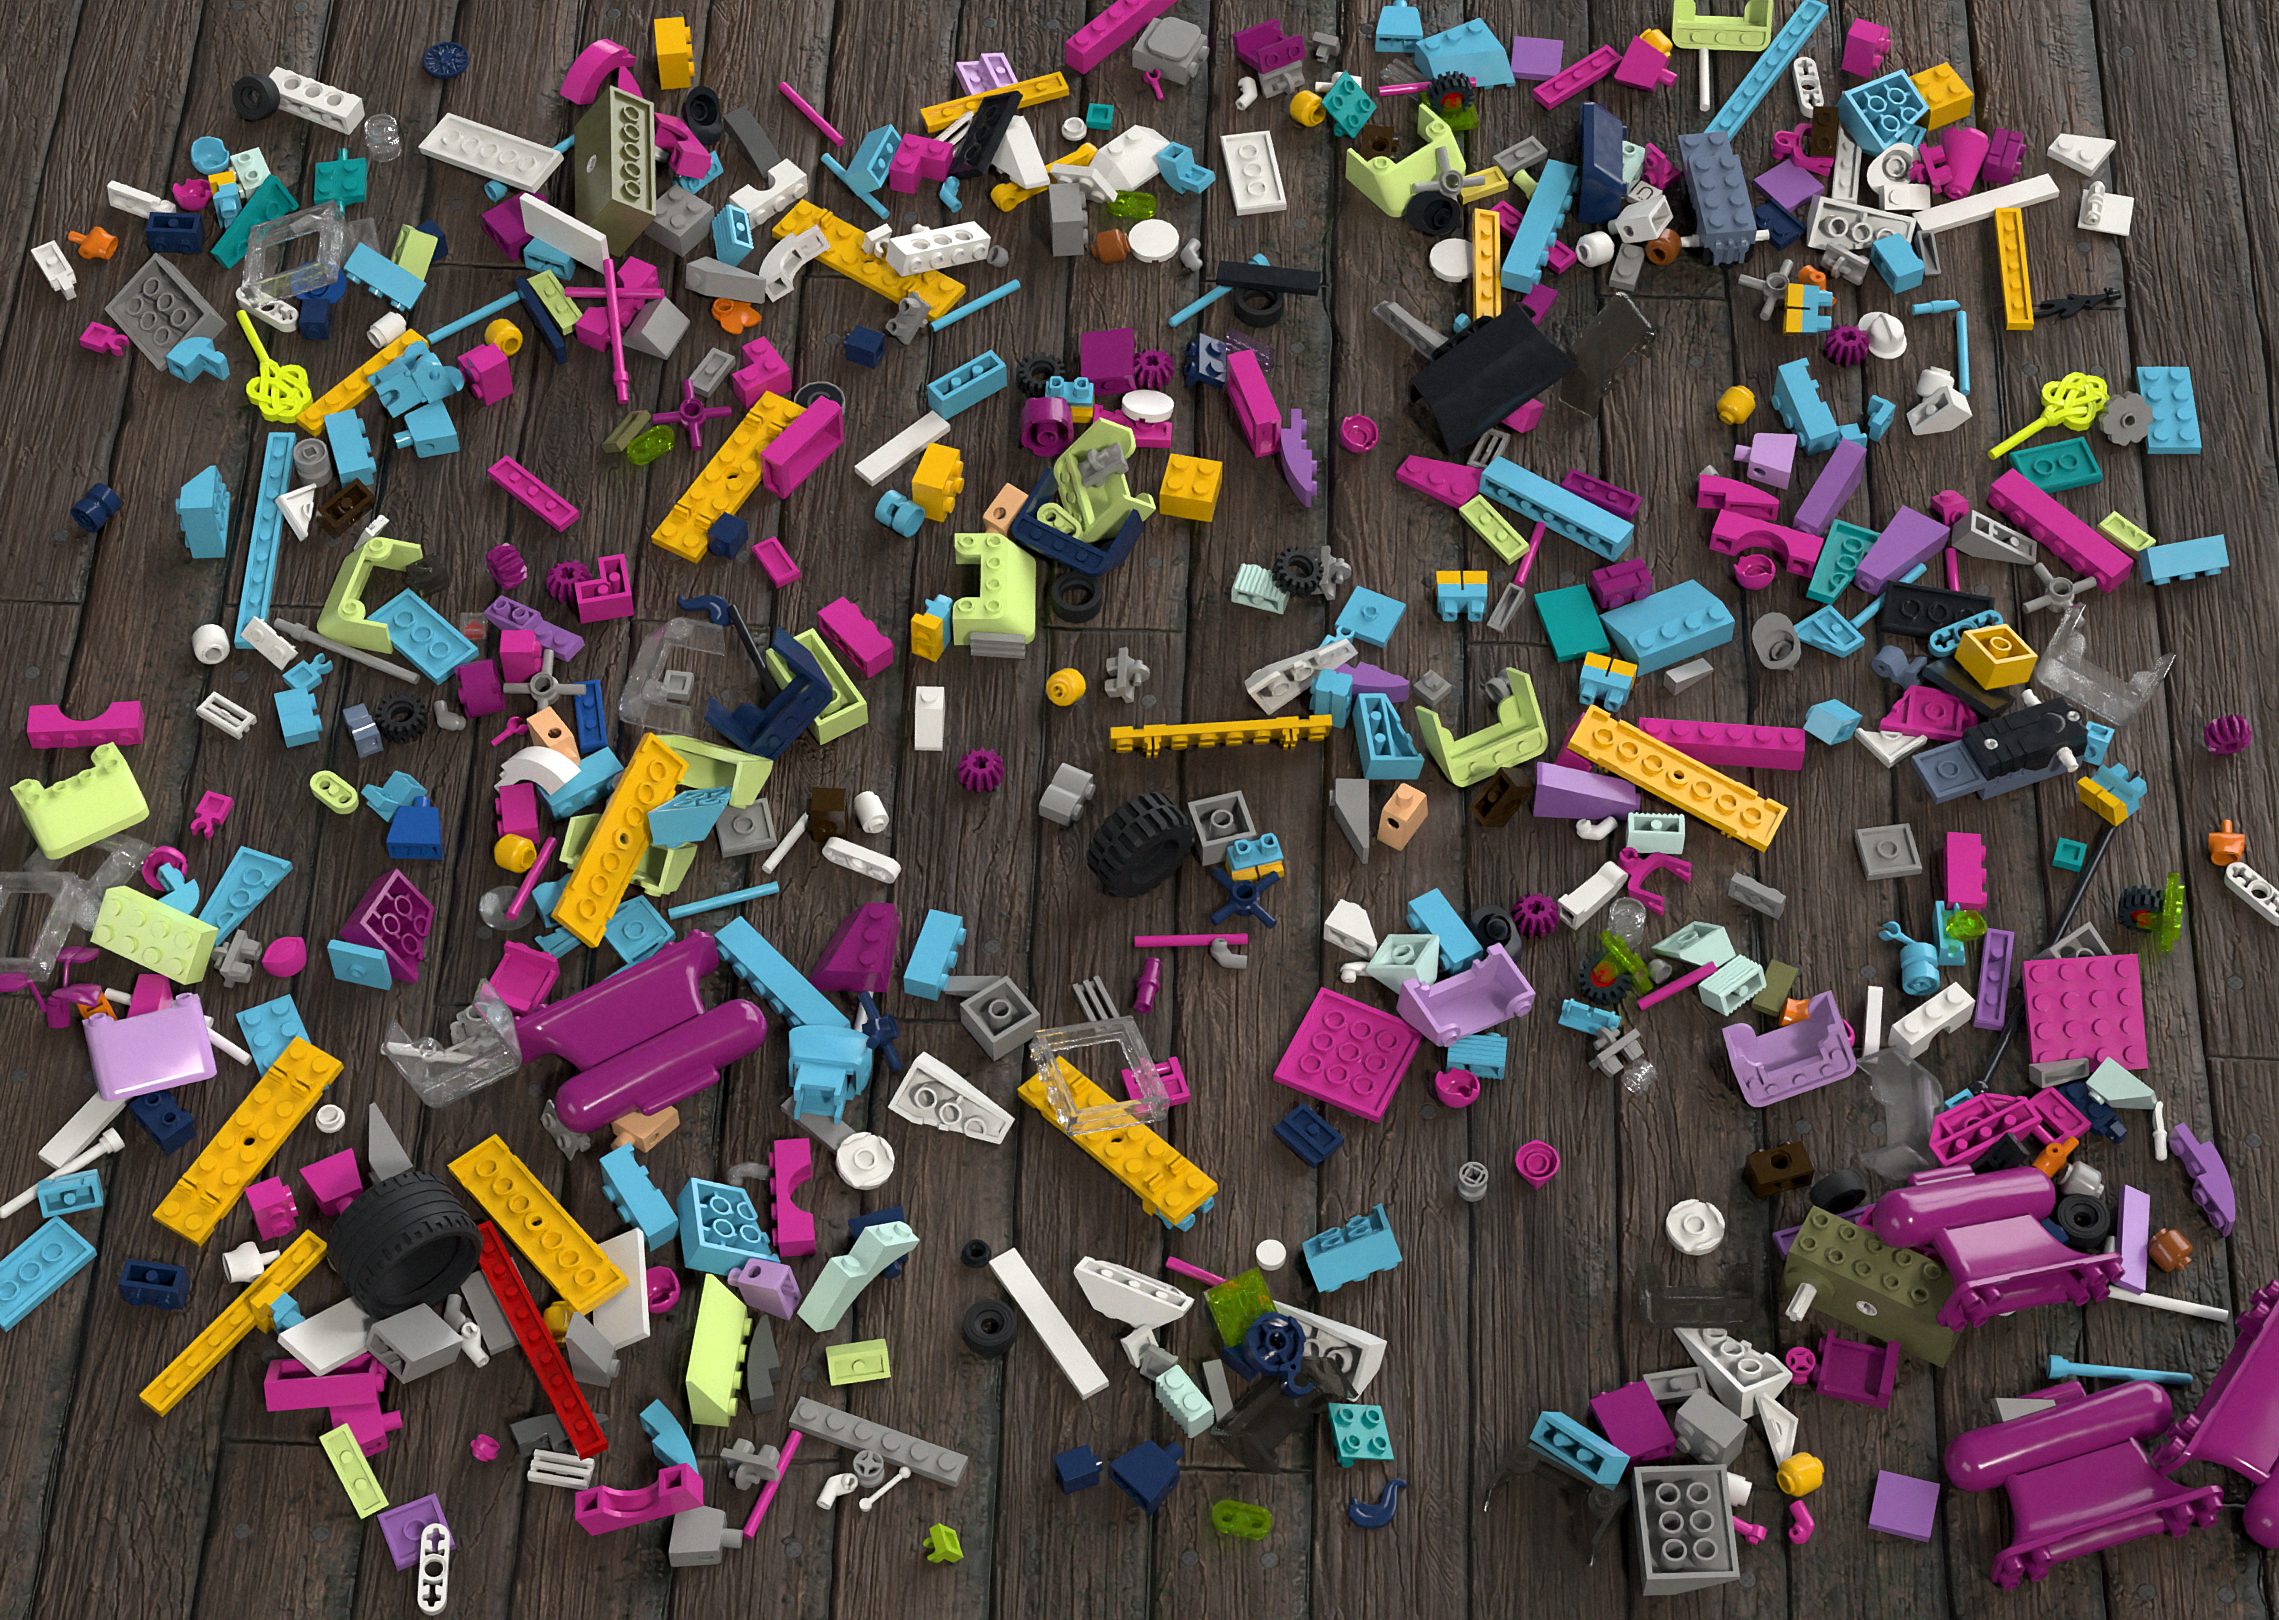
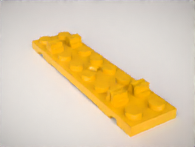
M803 199L772 229V237L781 241L792 232L795 236H798L817 224L831 248L814 257V259L889 298L898 305L902 298L909 296L911 291L917 292L919 297L932 307L925 317L930 322L943 317L966 293L965 285L937 270L902 277L886 261L887 249L885 247H881L884 251L881 258L876 257L874 252L867 255L862 248L866 235L865 232L833 216V212H828L825 208L822 210Z
M766 390L651 536L652 543L697 564L708 550V531L724 511L734 516L763 479L760 453L788 428L806 408ZM731 475L737 476V478L728 479Z
M1593 704L1590 705L1567 746L1568 749L1599 764L1597 768L1602 769L1604 767V772L1608 773L1610 770L1721 829V834L1725 835V833H1728V838L1731 839L1734 836L1765 853L1788 809L1787 807L1770 798L1767 801L1757 796V791L1726 777L1647 735L1623 720L1615 721L1610 718V713ZM1674 774L1681 776L1683 779L1675 778Z
M1332 714L1311 715L1309 719L1299 720L1298 716L1234 722L1167 726L1166 724L1144 725V729L1133 730V726L1111 727L1109 737L1110 750L1116 749L1117 753H1129L1133 751V748H1143V752H1146V758H1151L1153 747V758H1158L1161 746H1171L1173 750L1188 748L1187 745L1198 744L1199 748H1211L1215 746V743H1226V746H1240L1244 741H1253L1255 745H1264L1270 743V740L1280 739V744L1283 743V750H1288L1289 743L1290 750H1294L1298 738H1308V741L1315 742L1322 741L1324 737L1329 736L1332 728Z
M651 732L644 733L551 914L552 918L590 948L598 947L607 929L605 925L608 920L612 919L652 839L647 813L674 797L676 793L674 789L677 783L682 781L690 765ZM621 834H623L624 844L620 841Z
M296 1036L188 1171L179 1179L175 1187L152 1214L154 1219L198 1247H201L215 1230L214 1226L219 1219H224L244 1193L245 1188L252 1183L307 1112L311 1110L323 1095L322 1091L327 1084L331 1085L343 1070L342 1062ZM254 1138L253 1144L249 1146L244 1144L246 1139Z
M1058 1056L1017 1089L1018 1096L1033 1109L1036 1107L1041 1111V1115L1071 1138L1150 1206L1154 1205L1157 1207L1159 1213L1176 1226L1218 1191L1217 1183L1061 1056ZM1116 1138H1120L1122 1140L1119 1143L1112 1142V1140Z
M494 1134L447 1165L453 1177L575 1312H580L585 1316L630 1285L624 1273L615 1264L610 1262L603 1250L586 1234L519 1158L509 1151V1147L497 1134ZM535 1221H542L538 1226L532 1225Z

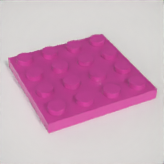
M2138 954L2021 962L2030 1064L2087 1058L2089 1059V1073H2094L2109 1056L2126 1070L2148 1069Z
M1321 987L1273 1075V1081L1379 1124L1425 1036L1403 1019Z

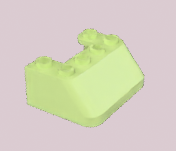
M1101 417L1057 459L1054 465V476L1059 485L1058 490L1063 508L1080 523L1083 530L1081 541L1085 543L1116 538L1133 508L1138 510L1142 521L1147 519L1156 510L1151 495L1141 493L1136 498L1131 497L1124 474L1119 475L1114 472L1108 476L1106 484L1099 488L1095 485L1086 488L1083 485L1082 474L1078 464L1088 459V450L1094 448L1097 452H1100L1118 442L1127 460L1136 448L1131 428Z
M955 533L956 564H981L980 597L961 598L953 605L954 645H971V631L1025 635V644L1033 641L1035 637L1036 612L1035 559L1005 536L998 533Z
M114 742L100 745L91 755L94 768L83 770L78 775L65 781H59L47 789H44L39 781L31 779L22 780L17 785L10 787L25 825L46 858H62L133 826L148 817L149 809L126 760Z
M603 814L571 817L559 861L568 863V868L575 869ZM621 834L620 841L624 844L623 834ZM652 837L629 883L645 888V893L658 897L661 894L669 895L670 892L677 891L695 857L698 845L692 842H684L681 846L675 848H666L665 845L654 846Z

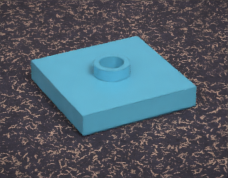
M1357 586L1336 621L1335 630L1339 626H1343L1342 633L1350 635L1353 630L1355 638L1384 648L1406 611V604Z
M334 939L330 940L327 948L336 979L390 990L392 978L385 951Z

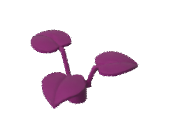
M71 946L58 949L53 953L54 961L64 962L63 986L61 989L53 991L52 996L48 997V1002L44 1003L33 981L27 979V974L0 973V992L17 991L28 986L40 1005V1012H46L48 1027H67L71 1024L69 1002L96 1008L98 998L102 992L100 985L91 983L74 984L68 988L69 967L73 962L85 963L93 960L100 954V947Z

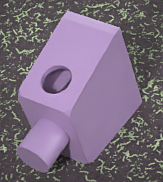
M1756 433L1752 447L1736 445L1734 460L1749 463L1747 476L1750 479L1787 490L1798 435Z
M751 1258L743 1270L732 1268L728 1276V1284L739 1287L746 1304L788 1321L802 1298L791 1267L788 1265Z

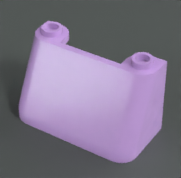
M1497 943L1487 948L1489 956L1482 962L1479 959L1474 960L1470 970L1431 986H1428L1425 981L1419 984L1415 977L1402 982L1396 1010L1406 1022L1437 1046L1449 1047L1462 1038L1510 1018L1526 1015L1532 1008L1531 1005L1534 1002L1536 993L1503 946Z
M1831 990L1818 994L1809 1001L1807 1007L1810 1018L1757 1037L1752 1027L1744 1023L1734 1024L1722 1029L1732 1068L1748 1104L1753 1107H1763L1846 1078L1855 1071L1857 1065L1854 1053Z
M179 994L175 997L176 1000L171 1002V1008L126 1019L114 1021L112 1017L106 1016L105 1013H96L91 1015L89 1019L82 1020L95 1084L102 1100L117 1101L209 1079L217 1074L198 994Z

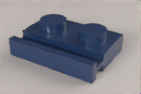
M1774 198L1768 204L1764 203L1753 210L1757 230L1768 229L1769 240L1767 241L1778 251L1786 248L1797 241L1799 236H1805L1807 233V227Z
M1304 1102L1283 1118L1279 1125L1273 1127V1133L1313 1169L1317 1167L1318 1163L1325 1161L1344 1144V1137Z

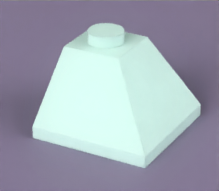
M1697 921L1690 923L1651 947L1652 953L1698 967L1713 961L1717 970L1721 969L1726 962L1736 957L1724 926Z
M1388 934L1367 965V973L1397 994H1400L1402 982L1414 977L1419 984L1425 981L1428 986L1433 985L1437 979L1440 942L1438 934Z
M2109 1056L2086 1082L2087 1088L2090 1091L2088 1095L2100 1105L2105 1102L2114 1108L2154 1110L2158 1102L2155 1092Z

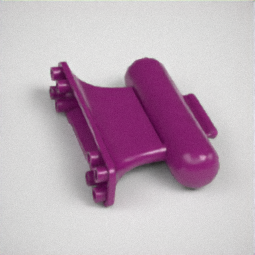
M694 929L688 933L685 940L678 943L673 941L667 942L662 946L661 951L654 954L653 957L567 999L559 1000L549 1006L547 1004H540L533 1010V1014L524 1018L520 1016L511 1018L507 1023V1038L512 1055L520 1064L530 1063L547 1054H555L569 1060L582 1072L568 1079L558 1088L555 1096L554 1110L560 1123L569 1131L586 1134L595 1132L637 1110H640L644 1116H652L716 1084L720 1079L717 1070L754 1053L764 1044L767 1035V1021L761 1009L753 1002L745 999L729 1000L709 1011L705 1010L699 994L698 983L700 979L716 970L719 959L715 941L710 933Z
M1961 1164L1911 1173L1907 1177V1183L1910 1187L1887 1192L1877 1200L1872 1212V1223L1879 1239L1889 1247L1906 1249L1932 1244L1950 1272L1953 1292L1938 1312L1936 1321L1941 1327H1949L1952 1332L1960 1331L1968 1322L1974 1328H1978L1988 1320L1989 1316L2051 1303L2059 1304L2073 1301L2076 1306H2081L2091 1296L2096 1302H2101L2111 1293L2106 1286L2109 1281L2115 1282L2125 1274V1270L2121 1266L2123 1258L2117 1252L2090 1255L2074 1251L2056 1240L2039 1223L2051 1214L2056 1202V1192L2050 1177L2042 1170L2034 1167L2023 1166L1976 1175L1970 1165Z
M2272 1279L2264 1290L2258 1288L2249 1298V1302L2254 1306L2251 1311L2244 1310L2236 1319L2235 1324L2242 1331L2234 1342V1348L2193 1414L2189 1413L2181 1423L2175 1421L2168 1428L2165 1436L2170 1439L2167 1446L2159 1445L2153 1452L2151 1459L2159 1464L2157 1471L2163 1476L2178 1469L2187 1462L2209 1461L2224 1465L2252 1481L2257 1487L2244 1507L2242 1520L2245 1530L2259 1545L2267 1549H2279V1282L2276 1279Z
M2075 1380L2014 1398L2054 1400L2056 1406L2005 1422L2000 1421L1963 1432L1953 1438L1944 1451L1943 1460L1946 1475L1961 1490L1967 1493H1975L2003 1485L2006 1488L2014 1515L2013 1541L2009 1548L1995 1556L1990 1570L1992 1581L2000 1583L2005 1591L2019 1586L2020 1580L2018 1577L2029 1574L2032 1582H2037L2049 1575L2047 1568L2052 1567L2054 1564L2150 1534L2157 1535L2170 1531L2174 1538H2179L2186 1535L2190 1531L2188 1525L2195 1522L2199 1523L2201 1529H2208L2217 1524L2218 1519L2215 1514L2224 1508L2221 1502L2224 1492L2220 1486L2211 1485L2202 1488L2182 1486L2169 1479L2166 1475L2160 1474L2157 1471V1466L2143 1449L2141 1443L2156 1439L2166 1432L2173 1418L2170 1396L2162 1386L2150 1380H2134L2086 1395L2082 1384Z

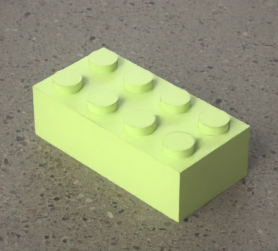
M812 628L793 637L813 654L833 687V697L830 704L807 726L820 745L825 744L868 723L866 701L816 631ZM770 648L765 651L767 668L780 689L783 690L796 675L787 667L786 659Z
M119 886L106 889L90 941L187 985L203 980L219 929L127 886Z

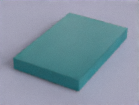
M2084 437L2010 452L2009 460L2014 470L2046 494L2099 483L2103 479V474Z
M1586 584L1534 594L1533 601L1557 663L1586 657L1587 652L1594 654L1609 652V642Z

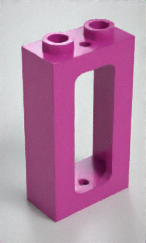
M1252 349L1227 355L1226 389L1255 458L1280 452L1282 418Z
M821 395L760 453L763 483L766 489L785 499L845 441L842 407L837 402Z
M370 1352L363 1353L320 1377H317L297 1358L271 1360L264 1381L267 1412L377 1403L379 1393L384 1391V1380H387V1368Z

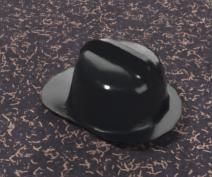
M697 86L689 92L687 99H685L682 105L681 112L684 121L689 126V130L703 145L709 146L718 142L722 135L719 98L710 87Z
M1424 191L1412 197L1407 205V219L1413 227L1434 235L1446 236L1452 234L1457 228L1462 227L1460 222V206L1451 197L1436 192Z
M1488 904L1481 906L1474 912L1471 918V930L1473 936L1483 948V958L1486 959L1489 956L1487 952L1488 947L1500 943L1516 965L1522 956L1523 945L1515 919L1498 905Z

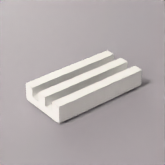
M965 112L934 140H946L967 121L968 125L947 142L955 145L966 135L973 121V112ZM963 140L953 148V158L956 156Z
M213 692L196 709L198 716L238 740L243 737V731L247 732L250 729V724L254 725L257 722L256 716L216 692ZM214 701L215 703L219 704L220 706L224 707L225 709L244 719V721L242 722L238 720L237 718L230 715L229 712L213 705L212 702Z
M535 1449L534 1459L530 1464L531 1469L527 1475L528 1481L587 1490L595 1461L591 1458L580 1461L578 1456ZM538 1469L552 1471L562 1475L569 1474L584 1477V1479L581 1480L564 1476L538 1472Z

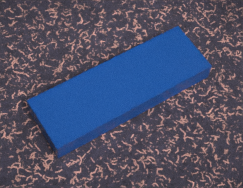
M600 679L574 682L573 684H586V695H574L581 754L598 752L608 746Z

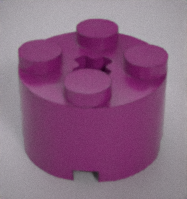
M1030 398L1025 402V406L1020 414L1021 440L1026 449L1028 447L1033 450V454L1037 456L1052 457L1063 453L1064 448L1072 445L1074 441L1073 415L1065 398Z
M494 658L455 666L457 680L461 682L458 694L461 704H464L467 719L498 713L506 709L503 687L499 682L498 676L500 675Z

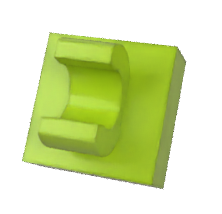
M940 1523L929 1528L931 1537L927 1538L923 1545L930 1549L935 1547V1552L927 1557L928 1560L939 1563L946 1559L954 1563L963 1558L955 1530Z

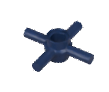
M1220 867L1213 872L1212 876L1230 892V902L1209 917L1210 922L1214 926H1217L1233 913L1244 917L1254 914L1268 929H1272L1276 925L1277 921L1259 905V894L1280 879L1275 871L1270 872L1255 884L1249 880L1235 882Z
M864 990L857 995L869 1019V1022L862 1024V1033L869 1036L867 1046L870 1049H875L881 1045L892 1071L901 1070L903 1065L892 1044V1040L899 1038L898 1027L893 1015L887 1013L880 1017L869 991Z

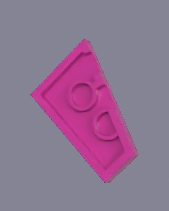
M1094 404L1093 424L1101 417L1131 428L1136 447L1171 448L1172 423L1166 421L1148 423L1145 422L1144 418H1139V421H1135L1127 417L1122 410L1116 409L1114 413L1103 410L1102 405Z
M1409 455L1397 470L1396 479L1459 510L1460 507L1475 498L1479 493L1481 474L1484 470Z

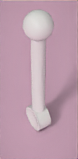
M907 1466L901 1467L899 1474L870 1498L860 1500V1509L864 1512L869 1511L874 1501L902 1478H908L911 1470Z

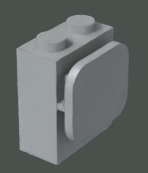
M1154 17L1132 49V67L1143 71L1148 70L1152 74L1153 70L1157 68L1161 72L1160 77L1186 86L1190 78L1196 76L1200 63L1208 57L1207 36L1201 34L1200 28L1195 24L1175 17H1167L1163 20Z

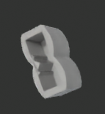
M1062 763L1039 803V815L1067 827H1070L1074 820L1078 821L1083 813L1084 802L1086 799L1090 800L1095 792L1096 785L1093 784V774Z

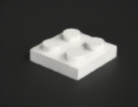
M1053 163L1050 173L1057 179L1058 184L1079 183L1080 193H1085L1086 199L1097 203H1103L1104 201L1115 202L1118 193L1096 168Z

